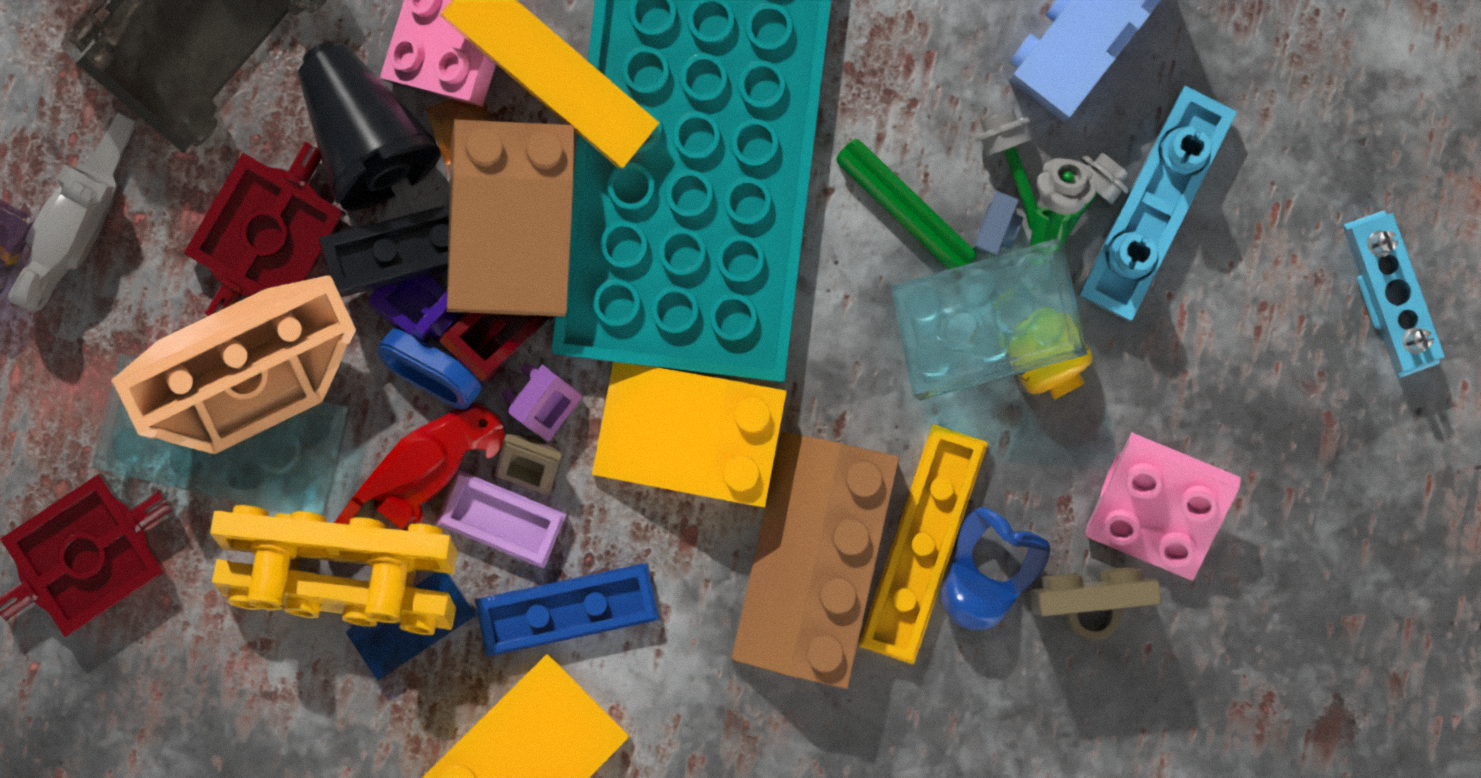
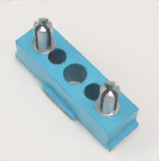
M1383 210L1344 224L1343 229L1360 274L1357 282L1373 326L1381 332L1396 376L1401 378L1440 364L1439 359L1444 358L1445 355L1394 214L1387 215L1386 211ZM1381 257L1387 259L1390 263L1388 274H1383L1378 267ZM1389 282L1397 283L1403 291L1402 301L1398 305L1390 303L1386 298L1385 290ZM1401 312L1407 314L1410 319V325L1406 330L1401 328L1398 323V317Z

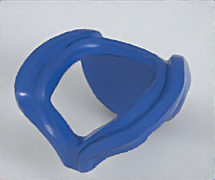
M979 507L973 510L964 520L955 540L953 562L940 592L941 604L948 617L958 626L968 630H986L997 625L1009 612L1017 597L1028 589L1043 572L1050 556L1051 548L1049 542L1032 532H1016L1012 530L1007 520L991 509ZM990 526L1006 542L1017 547H1028L1021 568L1008 581H996L985 576L976 568L973 562V548Z

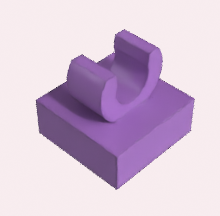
M524 364L521 371L530 377V381L519 395H516L507 388L502 392L504 400L510 404L506 411L527 428L549 442L583 398V395L543 364L539 369L533 365Z

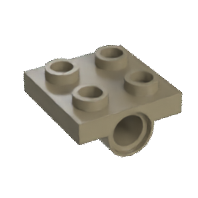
M1135 567L1100 570L1101 581L1083 583V575H1077V573L1042 576V587L1029 589L1031 612L1041 617L1063 614L1066 624L1072 632L1088 640H1101L1109 637L1116 631L1121 622V608L1161 604L1159 580L1143 577L1142 569H1135ZM1108 610L1105 622L1099 628L1092 630L1085 629L1080 624L1077 616L1078 613Z

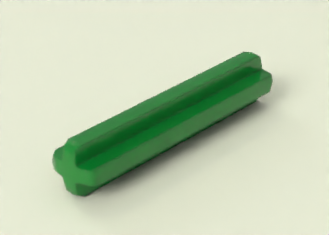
M853 139L839 152L836 158L837 164L953 275L959 276L963 274L976 260V251L862 141Z

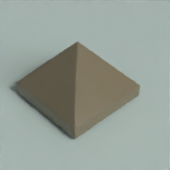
M506 434L494 476L549 496L562 454L541 437Z

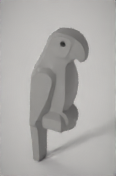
M117 112L87 163L78 164L76 167L64 165L57 179L60 184L59 188L45 203L25 238V243L31 250L29 261L25 268L22 269L8 294L9 302L32 313L43 309L61 278L70 269H79L85 262L102 229L116 192L118 183L115 175L137 120Z

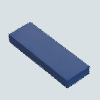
M647 562L475 599L486 657L659 620Z

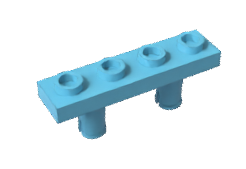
M1187 86L1182 87L1077 296L1128 322L1133 320L1237 111Z

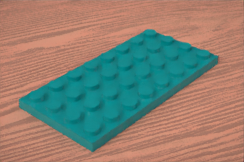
M595 0L587 61L655 118L659 124L625 167L618 169L578 135L573 172L567 309L565 317H555L552 355L780 383L785 382L831 0Z

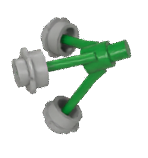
M1011 109L980 121L984 132L976 135L975 140H981L987 156L1001 151L1004 152L1025 208L1028 227L1032 230L1030 246L1035 250L1031 268L1041 273H1053L1057 254L1064 252L1067 235H1070L1083 213L1096 197H1099L1111 206L1121 193L1127 195L1129 189L1123 181L1129 174L1104 153H1101L1095 161L1089 156H1083L1081 160L1085 164L1071 159H1053L1044 165V173L1040 174L1037 179L1040 198L1047 208L1038 207L1016 149L1017 145L1031 140L1025 123L1030 122L1029 117H1023L1017 120L1014 110Z

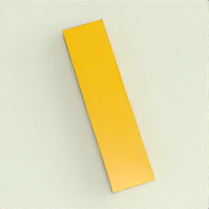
M450 0L439 14L443 20L564 123L574 125V131L618 169L625 167L658 126L659 122L517 0Z
M931 424L857 646L914 665L988 442Z

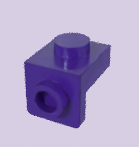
M429 275L377 288L368 298L367 305L395 329L402 330L425 343L431 338H434L439 343L441 337L461 319V315L458 312H447V290Z

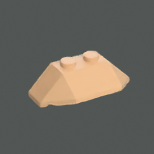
M330 275L264 289L158 340L115 376L112 382L138 435L152 439L157 438L176 445L217 454L322 403L338 370L347 344H350L356 329Z

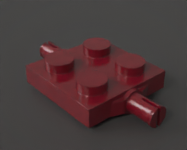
M304 141L288 171L267 167L247 154H241L183 253L209 268L216 279L222 283L208 308L203 312L207 316L237 303L242 295L250 297L267 288L308 280L322 256L319 247V237L334 234L346 215V212L322 199L314 188L308 184L321 161L317 147Z
M97 474L0 539L16 563L21 583L0 596V609L17 598V601L0 611V616L5 621H8L9 618L35 602V604L50 614L63 636L68 637L167 572L149 545L147 531L145 530L146 527L167 513L174 511L169 501L164 502L149 513L150 509L167 499L166 495L159 489L157 493L131 509L130 506L118 498L104 475Z

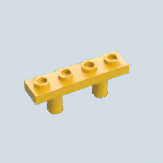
M248 505L234 506L233 512L214 511L210 534L221 549L255 554L247 603L259 609L281 610L283 608L290 560L297 557L370 565L372 572L365 615L370 620L384 623L400 622L407 572L414 570L454 574L458 551L450 535H443V529L432 525L411 524L408 526V531L385 529L383 522L370 518H351L349 525L328 523L326 517L305 511L293 512L291 519L268 516V511Z
M276 513L274 517L291 519V514ZM297 557L290 560L283 600L285 612L304 618H318L320 611L342 614L343 621L354 625L366 627L377 625V621L370 620L365 615L370 581L302 572L299 570L301 558ZM217 559L212 583L223 597H227V603L243 609L260 610L247 603L253 564ZM417 570L407 572L399 628L420 635H433L435 628L452 630L456 606L449 593L419 589L414 586Z

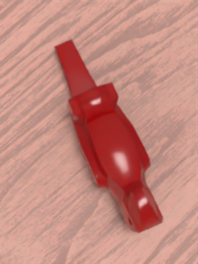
M472 402L468 408L455 409L406 435L389 452L355 493L334 523L349 525L350 519L355 518L370 499H374L376 501L373 505L377 511L401 530L408 531L409 525L421 524L424 517L422 505L447 486L459 469L467 451H486V458H491L500 451L506 436L505 426L500 416L481 402Z

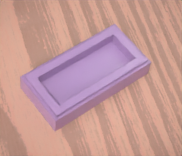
M457 470L435 524L544 569L567 514L462 470Z

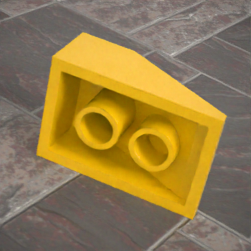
M613 362L592 475L765 508L787 391L669 369Z
M547 653L422 778H590L630 735Z

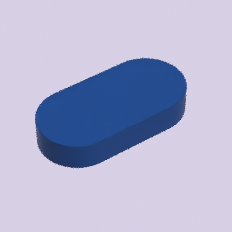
M391 329L377 345V353L380 360L393 374L454 408H468L482 391L478 379L461 362L402 330Z

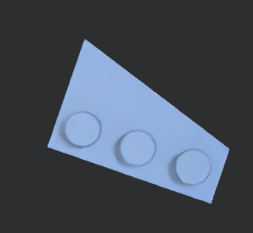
M1056 0L1045 14V16L1053 21V24L1039 40L1030 33L1009 60L1018 68L1009 81L1065 123L1132 36L1146 21L1160 0Z

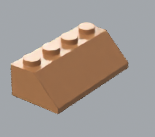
M782 431L731 660L796 678L848 689L899 456Z

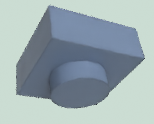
M999 191L993 194L972 246L976 252L993 258L998 254L1000 246L1011 249L1023 220L1022 216L1014 214L1019 199Z

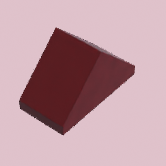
M467 313L439 341L482 382L488 384L541 329L550 317Z

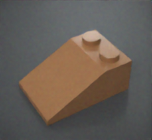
M454 120L450 149L447 312L566 316L573 194L574 125Z

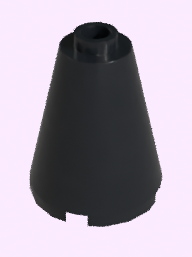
M325 42L313 47L303 56L304 63L298 70V78L331 196L337 204L340 203L343 210H361L386 202L395 197L391 186L406 177L413 186L436 166L441 157V151L436 143V139L349 46Z

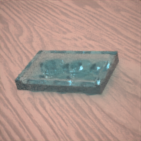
M1059 238L891 286L912 394L919 401L1088 355L1065 246Z

